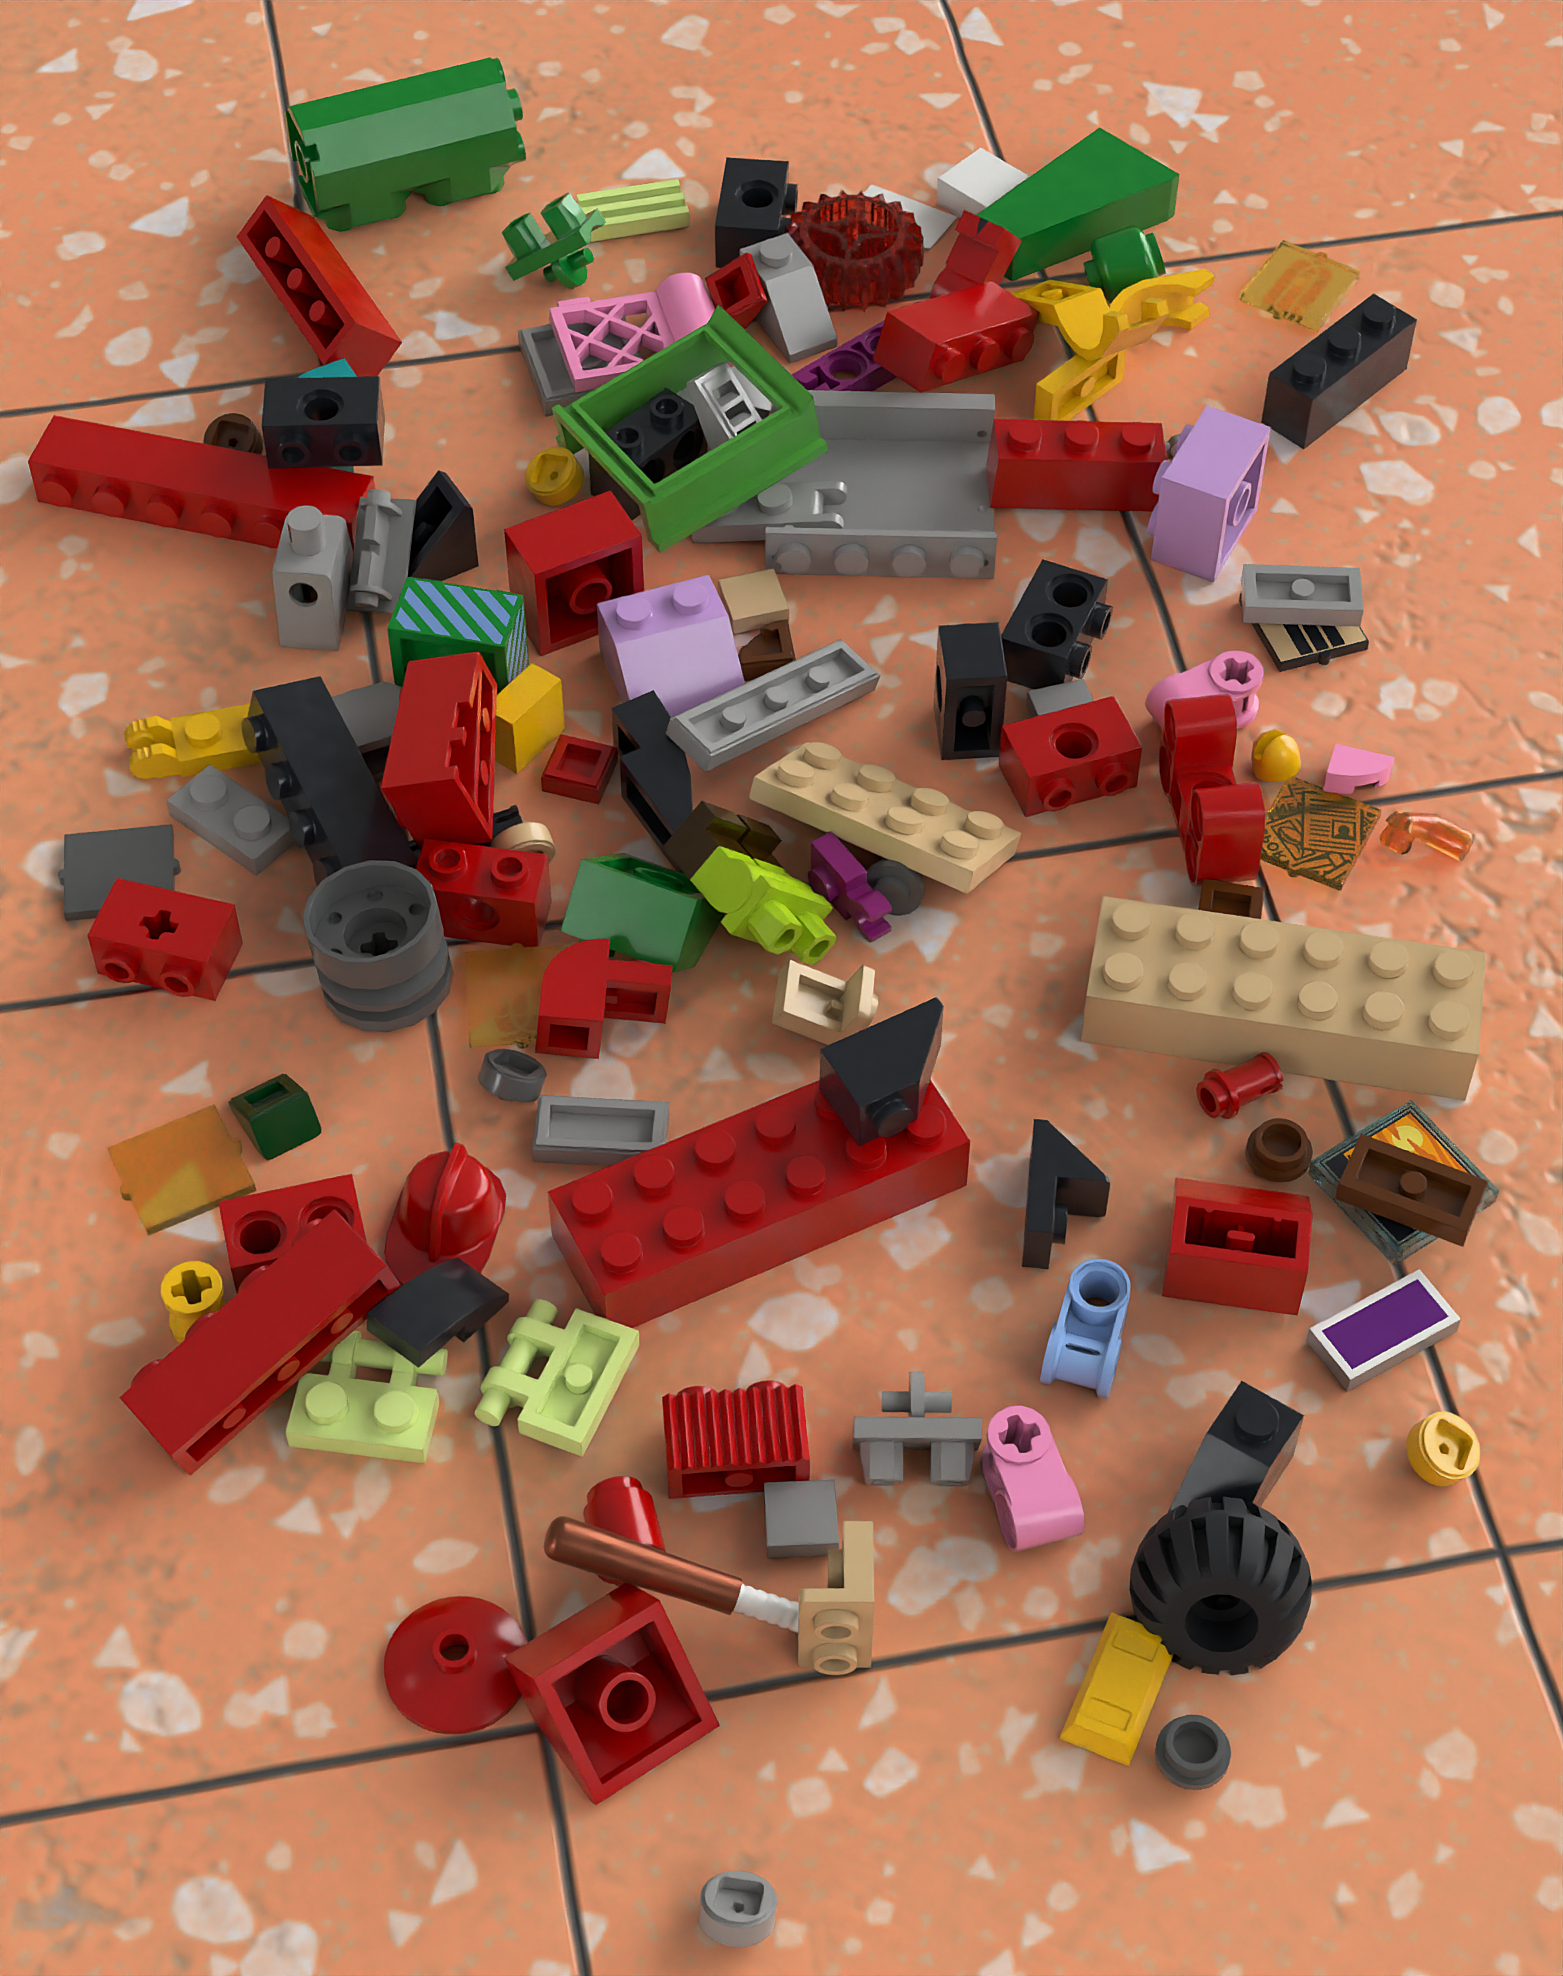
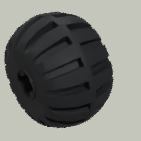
M1211 1497L1192 1500L1188 1504V1508L1184 1505L1176 1507L1159 1519L1148 1530L1138 1547L1131 1567L1129 1590L1138 1622L1143 1624L1149 1633L1159 1635L1162 1638L1160 1644L1166 1647L1169 1655L1174 1654L1172 1662L1189 1670L1194 1666L1201 1667L1202 1673L1219 1675V1671L1229 1670L1230 1675L1249 1673L1248 1666L1254 1665L1258 1669L1263 1668L1276 1660L1292 1645L1303 1629L1311 1605L1312 1579L1309 1563L1299 1541L1290 1529L1278 1520L1276 1516L1254 1503H1250L1246 1507L1242 1499L1222 1497V1503H1212Z

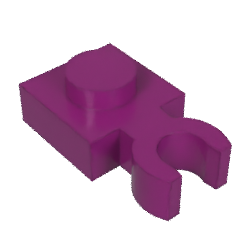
M832 831L812 841L811 870L808 871V880L813 892L824 896L846 921L853 918L858 930L869 942H873L891 932L892 927L883 916L892 912V906L880 891L872 889L867 884V871Z

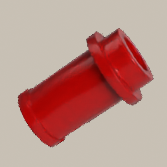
M1262 1052L1254 1058L1224 1072L1219 1069L1208 1071L1205 1073L1203 1081L1197 1084L1196 1094L1200 1106L1211 1118L1220 1116L1223 1119H1230L1238 1114L1239 1107L1269 1093L1281 1090L1283 1085L1280 1082L1284 1081L1281 1068L1274 1057L1267 1052Z

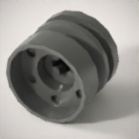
M369 860L343 867L320 882L308 897L302 917L326 1005L342 1023L362 1031L390 1032L413 1026L438 1009L450 993L454 972L432 884L418 870L396 861Z

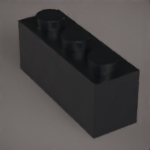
M1373 293L1269 373L1261 423L1271 427L1272 430L1300 448H1307L1407 369L1417 319Z

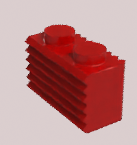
M767 1380L756 1382L746 1390L738 1388L732 1392L724 1389L718 1393L715 1389L708 1386H691L682 1389L676 1396L668 1393L662 1397L669 1499L764 1492V1483L810 1481V1456L802 1386L794 1384L788 1388L781 1382Z

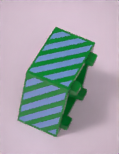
M406 578L387 627L395 685L403 687L408 661L480 652L497 683V694H499L529 666L523 595L445 583L431 579Z

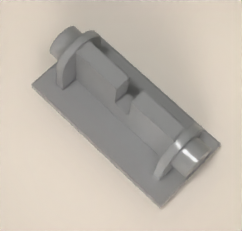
M379 489L368 490L367 497H360L346 610L393 613L408 576L416 508L415 500L391 499L390 492Z

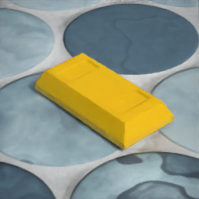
M1111 1612L1060 1735L1061 1740L1128 1767L1130 1766L1174 1655H1169L1166 1647L1160 1644L1162 1638L1159 1635L1149 1633L1143 1624Z

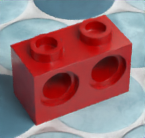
M352 1174L218 1201L230 1269L237 1294L241 1283L251 1272L261 1266H270L291 1247L293 1238L306 1224L316 1219H323L334 1209L367 1243ZM263 1249H273L264 1254H254Z

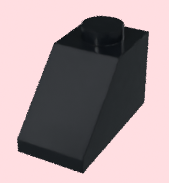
M938 997L820 1049L819 1089L858 1146L880 1136L884 1138L892 1137L903 1131L911 1122L918 1119L941 1047L944 1006Z
M1241 1381L1207 1431L1168 1513L1180 1505L1188 1508V1504L1192 1500L1211 1497L1212 1503H1222V1497L1242 1499L1246 1507L1250 1503L1261 1507L1294 1456L1304 1415Z

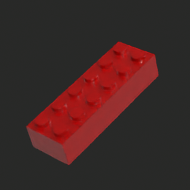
M930 1079L917 1120L911 1122L903 1131L892 1137L884 1138L880 1136L858 1146L819 1089L818 1080L548 1191L552 1237L594 1314L634 1328L967 1186L971 1141Z

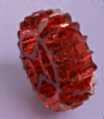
M841 189L836 197L831 198L826 194H820L818 203L803 202L801 212L791 213L790 219L792 224L785 226L784 234L788 233L813 264L826 306L831 304L840 305L842 312L848 306H858L863 312L866 311L870 304H876L885 308L889 298L903 299L906 289L915 288L916 279L921 273V266L924 264V237L921 234V226L915 222L914 213L903 211L901 201L886 203L883 193L875 197L865 196L862 189L857 195H847Z

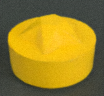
M550 447L539 452L529 462L525 471V483L528 489L539 502L549 506L560 505L572 499L579 492L584 481L582 465L571 451L563 447Z
M1449 1412L1434 1413L1416 1423L1408 1433L1406 1451L1410 1464L1423 1480L1439 1487L1454 1485L1470 1476L1479 1464L1480 1447L1477 1437L1472 1428L1455 1414Z

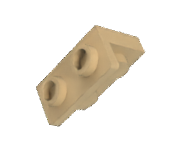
M843 1521L842 1549H828L827 1588H804L799 1590L798 1666L814 1668L816 1671L828 1675L846 1674L854 1671L856 1668H871L874 1619L873 1521Z

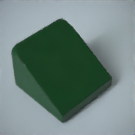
M281 1074L231 1098V1101L228 1102L233 1114L257 1151L266 1160L273 1159L321 1134L322 1128L308 1093L287 1074Z

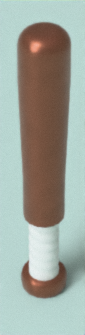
M557 1517L548 1528L543 1548L547 1557L554 1561L688 1601L727 1615H731L732 1612L743 1613L748 1617H755L757 1620L766 1621L769 1624H777L781 1628H789L791 1631L796 1632L798 1639L799 1603L796 1601H789L787 1598H780L775 1594H768L763 1590L744 1586L742 1579L694 1563L569 1517Z

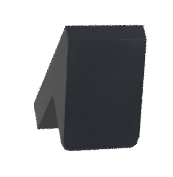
M1034 1119L1022 1267L1049 1269L1052 1243L1065 1244L1067 1215L1104 1217L1107 1210L1110 1190L1108 1177L1048 1120Z

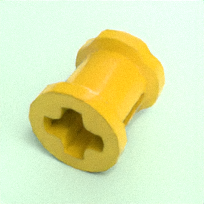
M201 1261L183 1262L174 1266L165 1274L161 1283V1298L166 1309L170 1311V1330L175 1340L180 1343L185 1340L186 1332L196 1320L207 1313L217 1312L226 1304L225 1300L222 1299V1278L217 1269L209 1263Z

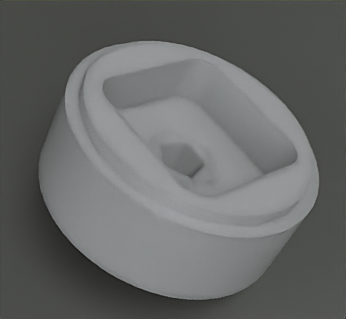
M746 1871L720 1873L709 1879L702 1888L699 1906L700 1926L708 1937L720 1944L730 1947L756 1945L765 1940L774 1929L777 1909L776 1892L770 1883L756 1874Z

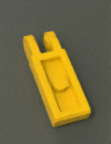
M250 703L172 717L170 721L157 715L145 717L144 720L132 721L124 729L125 744L132 751H135L132 752V756H129L130 772H132L133 776H137V779L152 780L154 777L159 779L180 774L181 777L198 775L209 765L220 771L261 763L257 753L252 754L249 752L242 735V720L248 716Z

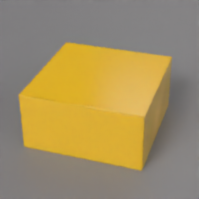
M531 663L497 694L495 761L518 774L565 730L561 679L534 663Z

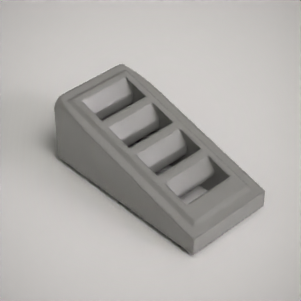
M727 361L717 363L686 382L710 451L762 420ZM715 389H718L720 398L717 400L712 393Z

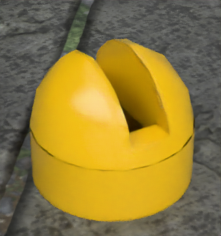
M1276 729L1261 733L1253 742L1251 761L1254 775L1258 779L1265 782H1281L1292 778L1299 772L1301 759L1298 745L1285 732Z

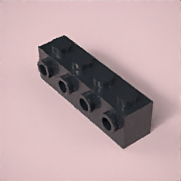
M321 676L254 690L248 716L242 720L243 739L249 752L252 754L257 753L265 769L266 784L274 800H281L289 816L290 832L295 844L299 848L304 847L313 863L316 885L318 886L322 880L343 867L369 860L396 861L416 869L418 861Z

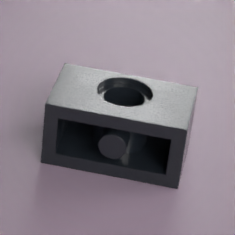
M726 157L715 222L716 268H722L740 257V249L786 233L793 238V218H787V216H796L798 184L789 183V161Z
M380 376L265 379L261 427L268 468L383 466L385 415Z
M999 622L938 626L934 713L941 760L999 757L1008 677Z

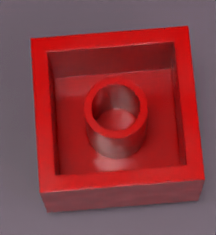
M611 490L504 529L510 592L523 595L527 636L540 656L599 635L597 603L644 591L642 535Z

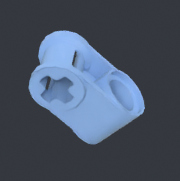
M1092 1259L1084 1261L1074 1269L1069 1279L1058 1321L1054 1323L1041 1370V1383L1050 1385L1057 1379L1096 1389L1097 1397L1109 1398L1122 1346L1121 1338L1125 1327L1130 1297V1280L1127 1273L1118 1264L1107 1259ZM1092 1297L1101 1298L1108 1301L1111 1305L1096 1307L1088 1304L1085 1299Z

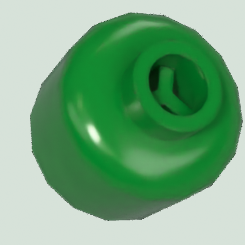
M1129 226L1096 238L1091 244L1092 260L1083 263L1089 286L1101 288L1104 296L1110 303L1123 289L1142 280L1157 278L1166 274L1162 255L1154 234L1145 235L1137 226Z

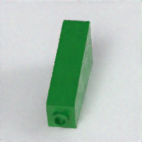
M1099 127L982 210L977 216L1007 229L1022 241L1004 274L1005 278L1014 281L1091 251L1092 242L1103 235L1129 226H1137L1141 230H1145L1168 221L1175 215L1180 174Z

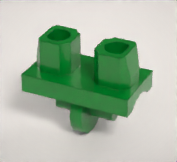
M568 192L554 199L540 212L550 227L551 232L544 235L531 213H526L513 220L503 230L502 235L514 255L513 259L505 267L513 281L550 263L551 265L543 269L545 279L548 282L558 279L566 288L574 289L585 283L587 279L586 265L594 261L590 249L584 248L580 251L578 249L588 245L591 241V232L602 227L606 221L598 208L585 214Z

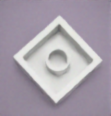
M980 147L938 177L936 204L959 218L964 210L977 215L1030 176Z

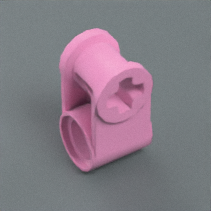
M1236 650L1227 651L1183 673H1176L1161 680L1147 695L1145 706L1162 729L1164 707L1167 700L1229 694L1235 708L1237 729L1243 728L1251 724L1258 714L1259 700L1255 692L1263 682L1264 668L1261 662L1252 654Z
M1008 1406L998 1411L989 1423L986 1435L988 1444L985 1446L981 1458V1469L996 1506L998 1522L1003 1537L1010 1550L1015 1553L1081 1535L1084 1532L1085 1526L1081 1500L1072 1478L1065 1470L1050 1432V1427L1044 1417L1034 1409L1024 1406Z

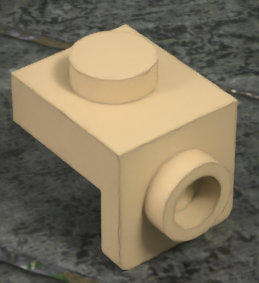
M789 960L778 974L772 1024L827 1045L853 1035L858 1030L868 1028L874 1019L878 1007V996L873 994L875 969L862 965L846 982Z

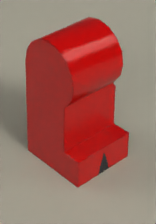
M964 210L955 228L959 235L945 262V268L934 282L930 299L990 281L999 285L1022 241L1007 229Z

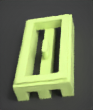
M678 179L576 195L577 203L585 214L598 208L606 221L602 227L591 232L590 242L690 226L689 209L687 205L685 206V198L680 190Z

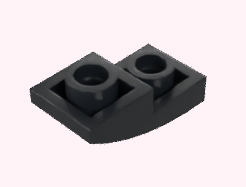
M454 1258L419 1274L381 1301L367 1313V1330L419 1368L454 1336L464 1343L509 1302V1293L460 1258Z

